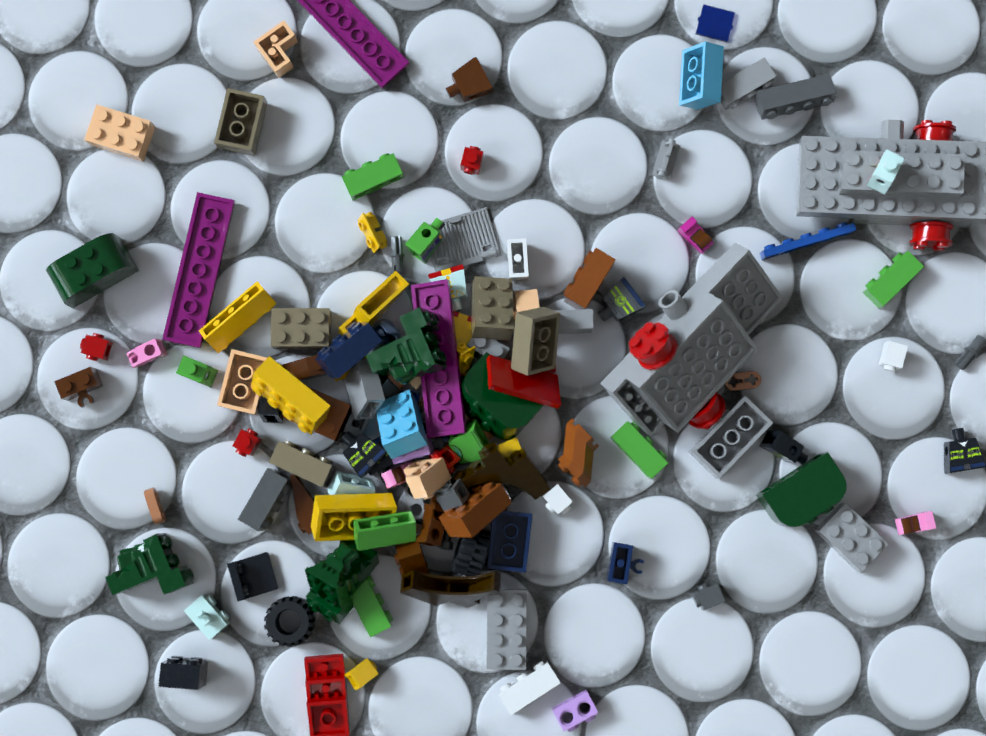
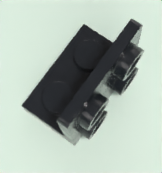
M268 552L227 564L238 602L278 589Z

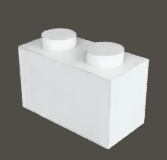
M526 238L507 239L509 279H512V281L528 280Z

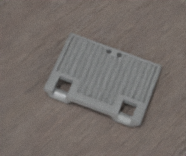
M487 207L441 220L445 224L439 232L443 239L431 255L435 272L461 264L465 267L494 256H501ZM492 245L493 249L483 251V247ZM448 258V263L440 265V260Z

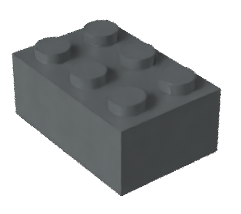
M267 468L237 520L257 531L269 529L274 521L272 518L273 514L279 512L284 503L281 500L284 495H288L292 490L291 479L274 469Z

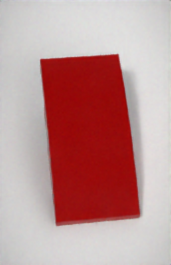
M344 654L304 657L306 704L310 736H350L347 685L344 675L346 674Z

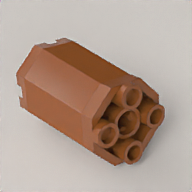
M571 419L565 427L563 455L558 459L560 463L557 466L564 473L569 472L573 476L571 480L577 487L583 486L585 488L591 482L593 454L599 445L597 443L593 445L594 439L579 424L573 425L572 423L575 420Z

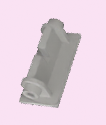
M662 140L652 176L670 181L680 149V145L675 144V140Z

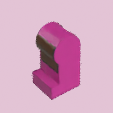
M693 216L678 229V232L701 254H704L714 245V241L698 225Z

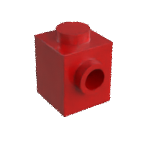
M475 146L465 147L460 164L461 170L469 175H479L484 152Z
M93 333L90 336L86 334L80 344L81 353L85 354L86 359L97 362L99 358L108 361L113 342L105 340L104 335Z
M249 428L247 431L241 429L232 447L236 448L235 452L243 457H246V455L253 456L262 439L257 437V432Z
M448 445L440 451L437 449L429 456L430 459L443 458L450 475L456 470L454 466L460 460L459 456Z

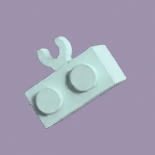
M336 471L328 487L329 495L373 494L375 492L372 478L364 477L362 479L358 475L345 473L344 471Z
M204 594L186 608L184 612L208 640H211L225 629L230 622L228 621L229 616L224 610L220 611L215 606L217 602L214 598Z

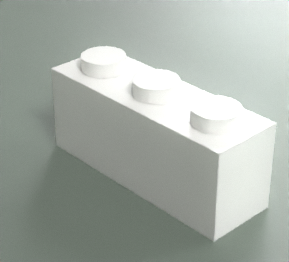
M543 661L538 662L533 666L534 670L528 674L525 671L516 677L517 681L510 684L508 682L500 687L501 691L498 692V695L510 715L561 683L548 661L545 663Z

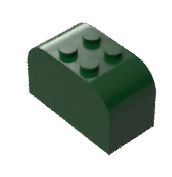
M114 233L104 234L57 259L46 268V272L62 301L71 308L77 307L139 271L122 239Z
M486 352L468 371L461 382L464 410L470 418L477 419L483 430L490 432L499 439L509 440L516 437L544 405L490 390L487 372V357L490 354Z
M828 452L819 453L804 465L797 467L757 493L756 496L776 524L787 527L810 525L818 520L817 516L819 514H827L834 509L833 505L844 497L846 493V480Z

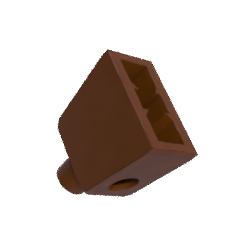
M477 57L472 58L452 74L454 84L445 88L449 98L460 94L464 102L493 93V87Z

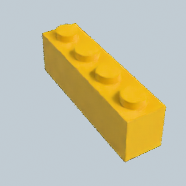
M257 281L201 328L199 332L217 353H220L232 341L240 337L251 325L255 324L265 313L271 311V308L277 303Z

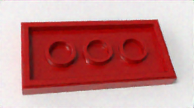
M493 355L487 357L488 386L490 390L556 409L561 406L558 375L544 371L527 376L511 369L512 361Z

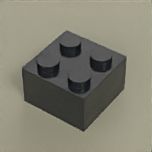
M183 656L167 658L166 661L160 664L158 687L199 690L206 685L208 661H202L203 658L191 657V659L183 660Z

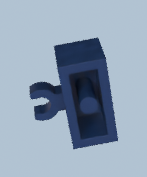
M612 542L607 581L627 585L630 569L637 574H642L643 571L637 570L635 566L639 562L644 563V560L635 559L631 561L633 545Z

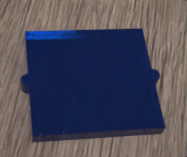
M703 4L701 15L697 19L696 35L728 42L730 30L733 29L732 23L735 12Z

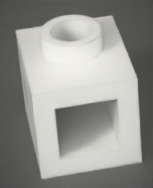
M891 341L885 342L879 365L884 366V370L890 372L902 369L908 346Z
M558 484L543 496L547 502L545 506L552 514L554 512L557 514L561 512L564 515L572 508L570 504L573 501Z

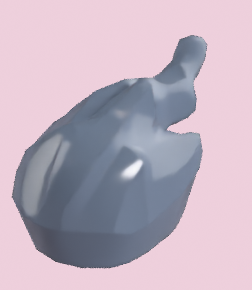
M381 319L373 326L374 331L382 339L381 343L387 345L391 341L393 342L401 338L400 330L395 327L392 321Z

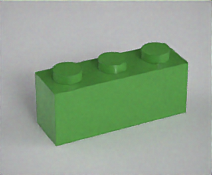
M394 153L383 154L379 157V160L375 162L368 161L357 170L350 169L342 176L353 201L404 178Z
M909 251L903 254L899 252L892 259L894 263L890 266H884L878 272L880 276L876 280L872 278L865 285L867 289L863 293L878 308L888 303L924 268Z
M627 421L610 439L649 479H652L668 464L666 461L667 456L660 449L658 451L654 449L652 440L648 436L643 437L639 433L640 428L633 421L631 423Z
M412 511L353 520L354 540L358 551L416 541V522Z
M371 575L366 578L351 597L353 605L370 638L391 627V621H393L389 610L385 611L382 605L385 602L381 594H376L373 588L376 585Z

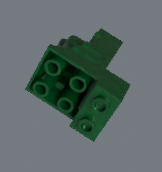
M421 307L399 317L406 333L405 336L365 355L374 374L385 377L392 375L396 381L405 385L415 377H421L426 373L432 374L448 368L445 363L447 362L446 355L443 351H440L438 346L440 344L439 339L435 333L433 334V332L439 330L438 317L435 313Z
M165 533L154 534L144 539V543L120 550L117 556L119 570L105 577L112 595L124 593L154 579H158L164 595L194 584L192 570L188 569L187 566H178L180 564L179 558L176 553L173 554L171 538L169 535L166 536Z
M341 540L333 553L326 556V560H321L316 565L305 569L310 587V592L306 595L308 607L315 613L320 612L330 622L334 621L340 624L354 607L351 597L379 564L378 553L373 549L358 551L355 540Z

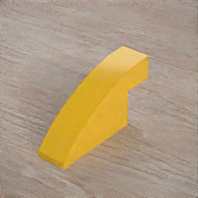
M395 271L356 306L353 315L339 327L338 333L344 335L348 331L347 327L353 322H365L372 326L409 286V283Z

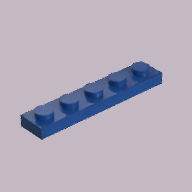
M843 222L836 225L837 228L832 230L827 227L819 230L818 234L815 235L807 233L801 235V239L795 241L793 238L784 240L782 245L775 246V244L767 245L760 253L761 259L766 260L852 234L856 231L855 224Z

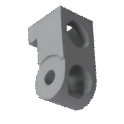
M406 486L407 510L412 511L415 522L423 521L425 511L423 498L414 499L409 486Z

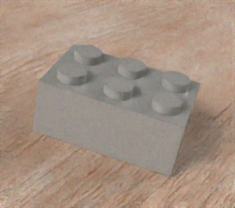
M840 503L814 530L857 572H863L889 545L847 503Z

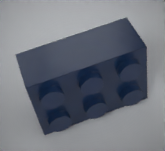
M353 322L347 327L348 331L344 335L336 336L332 340L333 344L328 348L324 347L317 353L318 357L315 360L329 377L339 379L382 342V339L369 323Z
M502 511L492 520L487 568L526 573L533 514Z

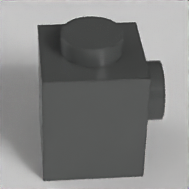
M706 582L697 586L698 590L694 591L696 596L693 597L697 608L700 607L702 610H707L725 602L718 583L709 585Z

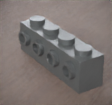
M830 74L758 90L755 96V104L761 120L773 119L784 114L791 115L800 110H811L821 105L828 106L834 103L837 91Z

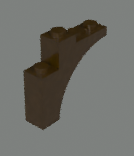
M495 441L485 445L478 452L480 460L472 462L468 468L457 472L450 479L452 485H454L461 478L466 488L489 482L506 483L524 490L534 500L551 490L548 482L524 448L514 451L510 457L506 458Z
M412 570L402 574L400 593L435 606L451 602L469 608L480 604V599L500 592L501 573L494 571L476 576L454 577Z

